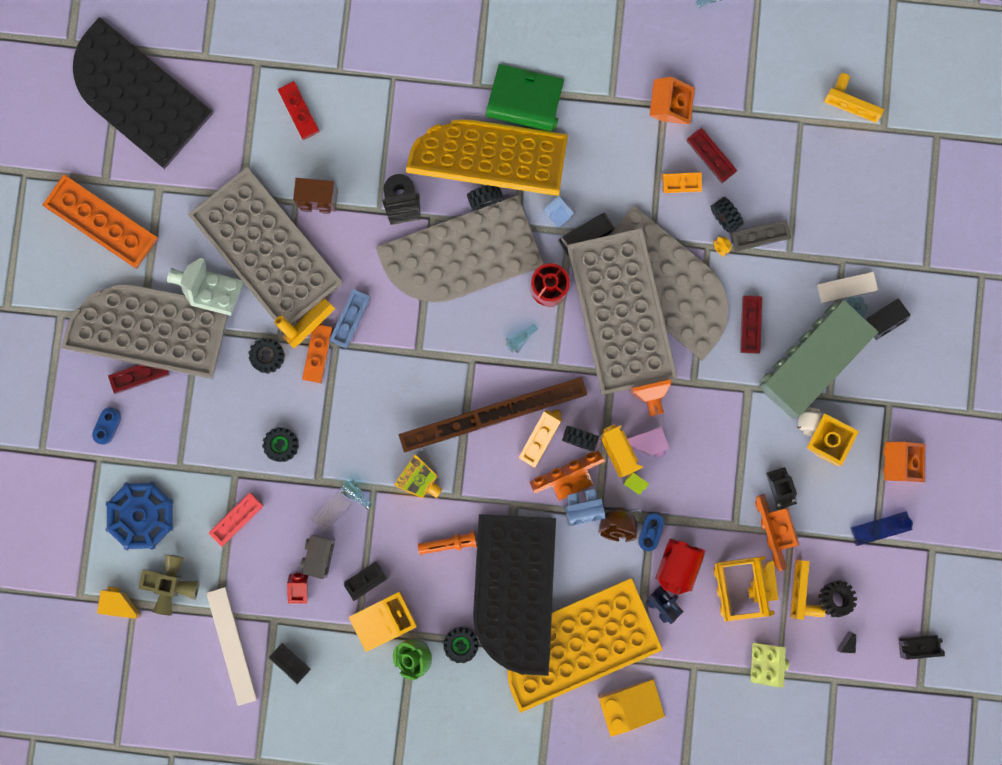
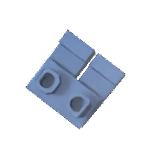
M596 489L585 491L587 502L580 503L578 493L567 495L568 506L564 508L568 526L605 519L602 499H599Z

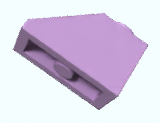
M662 427L628 438L632 448L649 456L654 454L655 458L665 455V450L670 449Z

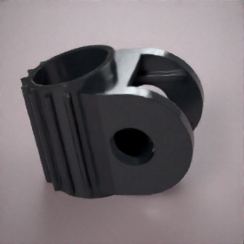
M403 174L390 176L384 184L385 199L382 200L390 225L420 220V195L415 192L412 180ZM397 190H404L400 195L395 194Z

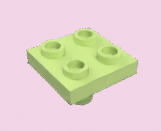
M752 643L750 682L784 687L785 671L789 669V661L785 659L786 647Z

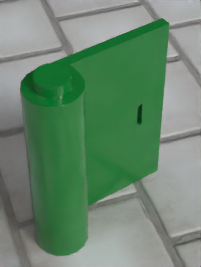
M499 64L487 105L486 117L552 132V129L557 128L559 120L555 116L564 79Z

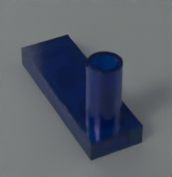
M907 511L856 525L850 527L855 545L859 546L913 530V521L909 518Z

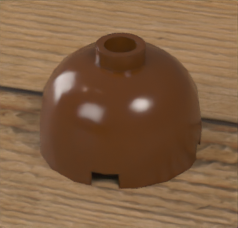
M616 508L607 512L605 519H601L598 533L601 532L600 536L608 540L619 542V538H626L625 542H631L637 539V521L626 509Z

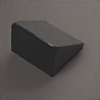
M848 632L837 651L840 653H855L856 634Z

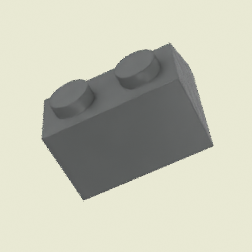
M311 535L310 539H306L305 550H307L306 558H302L300 569H303L302 574L319 579L328 577L335 539Z

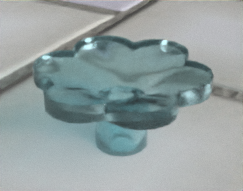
M849 297L847 299V303L864 317V312L868 310V305L864 303V299L862 297Z

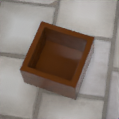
M295 178L293 201L301 211L312 212V210H319L323 214H330L331 211L336 212L338 188L334 181Z

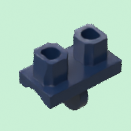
M661 585L652 592L646 602L650 608H657L660 611L659 618L663 623H674L684 612L675 602L678 596L675 594L671 597Z

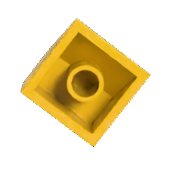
M824 413L806 448L819 458L835 466H842L859 431Z

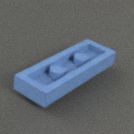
M355 289L352 290L331 335L330 342L348 349L371 299L370 296Z

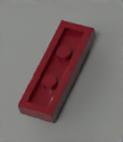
M702 127L687 138V143L722 184L738 171Z
M742 296L740 353L760 354L762 296Z
M136 365L108 375L113 393L118 394L167 377L170 374L168 370Z

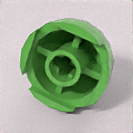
M409 639L395 647L393 663L395 667L398 666L401 670V676L408 680H416L430 669L432 654L424 642Z

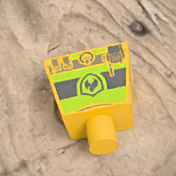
M416 455L413 456L394 484L396 487L420 498H424L427 492L438 498L443 488L434 483L438 475Z

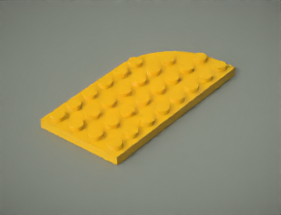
M451 120L449 124L432 126L427 129V133L416 139L409 153L406 173L559 196L568 135L476 120Z
M632 578L552 612L549 676L520 674L507 669L509 687L520 713L663 650Z

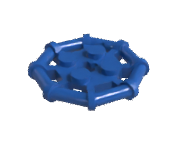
M155 482L123 483V487L105 503L107 506V528L105 530L124 547V550H153L170 531H173L172 504L174 502L155 485ZM133 491H145L144 496L134 497ZM153 493L162 503L156 505L150 499L151 494ZM127 495L128 499L122 506L118 505L117 503ZM165 508V523L159 521V509ZM114 509L119 510L120 519L118 523H115ZM136 511L143 512V520L135 519ZM156 526L161 527L162 529L152 538L150 532ZM122 527L128 533L127 538L117 529ZM134 535H144L146 541H133Z

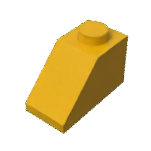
M769 560L763 564L762 568L763 572L768 574V579L765 580L766 591L771 592V599L768 601L779 600L774 561ZM753 577L750 581V587L747 588L749 599L752 598V602L757 603L758 596Z
M107 586V589L100 591L97 614L133 619L141 617V613L125 592L119 591V587Z

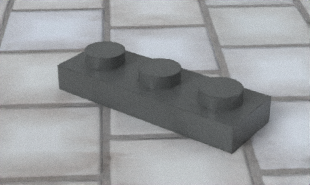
M787 220L744 229L730 234L735 252L791 239Z

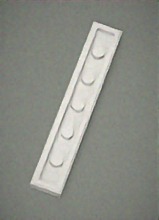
M224 587L207 592V598L237 705L240 706L256 701L258 699L227 589Z

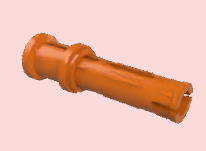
M471 531V533L463 535L455 534L452 538L418 543L419 555L450 549L460 551L462 548L472 546L477 548L475 531Z

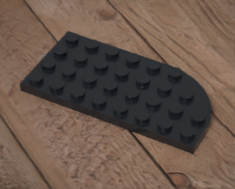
M98 17L79 41L73 59V76L81 97L95 112L165 170L214 114L213 111L102 18Z
M479 514L473 609L476 635L486 653L504 668L520 674L549 676L556 518Z

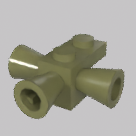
M165 554V573L142 569L138 589L160 594L153 613L172 616V597L178 596V593L193 600L197 598L200 581H181L182 577L177 576L184 557Z

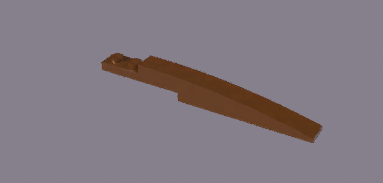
M582 377L400 433L398 436L403 452L406 453L587 396Z

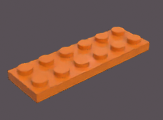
M66 175L61 177L42 204V206L135 269L140 266L159 239Z

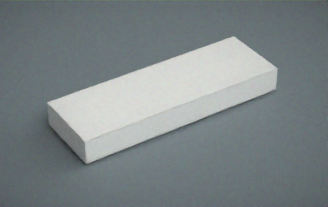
M874 272L817 285L821 304L878 291Z

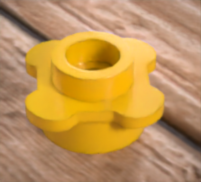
M719 236L717 240L713 241L716 252L724 257L726 253L730 252L732 246L726 237Z

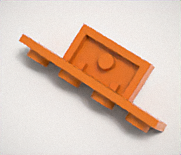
M599 451L590 452L585 457L573 460L561 468H555L550 473L538 476L529 483L534 493L552 486L560 501L567 498V495L593 486L594 484L588 469L605 462Z
M765 494L756 497L755 505L762 516V528L767 532V544L772 549L774 555L772 557L774 566L780 572L787 568L782 550L800 544L789 508L770 512Z

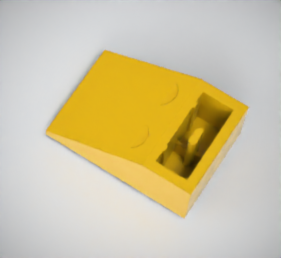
M401 591L349 617L365 652L418 626Z

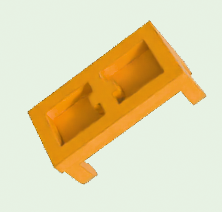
M702 172L661 174L663 182L662 191L664 193L702 192Z

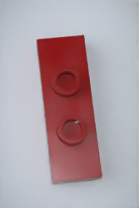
M293 81L277 89L302 140L319 133L295 82Z

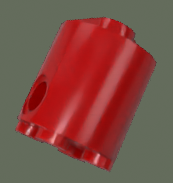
M547 263L537 268L532 275L530 288L534 300L542 306L554 307L559 305L565 299L569 290L570 279L568 273L563 267L552 263Z
M670 538L655 579L659 581L665 591L676 595L689 591L692 592L705 556V550Z

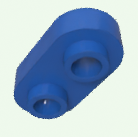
M109 407L101 412L92 433L93 440L96 443L105 445L112 441L121 420V414L117 409ZM111 413L112 419L108 421L107 415ZM101 431L105 433L103 438L99 437Z
M652 513L644 519L638 539V544L644 551H652L658 545L664 526V520L659 514ZM652 519H655L657 521V525L655 527H652L650 525V521ZM646 538L651 539L650 545L644 543Z

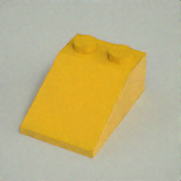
M654 679L598 695L610 737L629 732L665 717Z

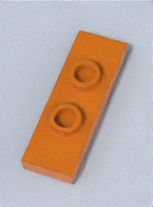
M318 325L312 331L302 380L322 384L333 327Z

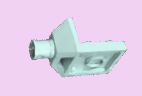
M203 258L188 265L185 271L171 268L167 277L168 283L178 284L182 287V291L191 306L230 316L244 285V282L240 279L207 271Z

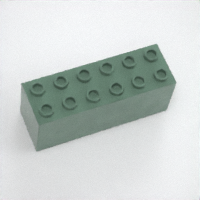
M845 300L840 303L836 301L824 312L826 316L823 315L813 323L812 327L814 329L805 332L799 338L800 343L793 345L785 353L788 356L786 358L783 357L773 366L775 370L765 374L760 380L762 384L758 388L791 419L799 417L878 333Z

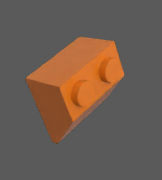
M674 77L654 79L649 116L664 122L691 124L695 88Z
M885 442L884 480L925 482L926 444Z

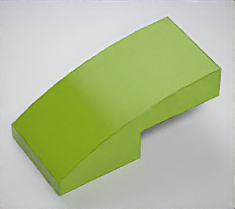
M631 473L623 482L624 485L639 495L649 485L648 482L635 473Z

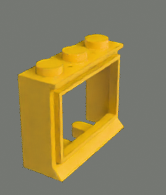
M613 424L602 431L603 434L599 437L619 478L643 468V466L636 464L638 459L624 431H620L622 426L616 427Z
M765 556L715 563L713 572L718 581L717 595L721 598L720 613L724 617V622L770 617L775 614L774 610L769 609L768 600L771 599V592L766 591L765 585L768 574L763 572L761 562L765 560ZM752 563L760 612L732 615L724 567Z

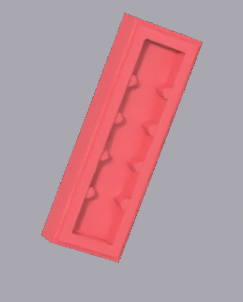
M250 492L209 534L223 547L264 505Z

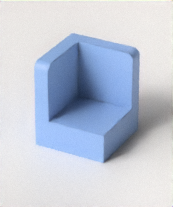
M560 196L544 208V213L557 228L563 226L574 215Z

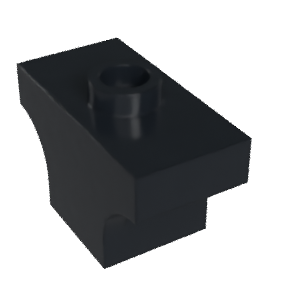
M783 467L767 472L766 476L777 510L796 505L797 492L792 477L789 476L786 468Z

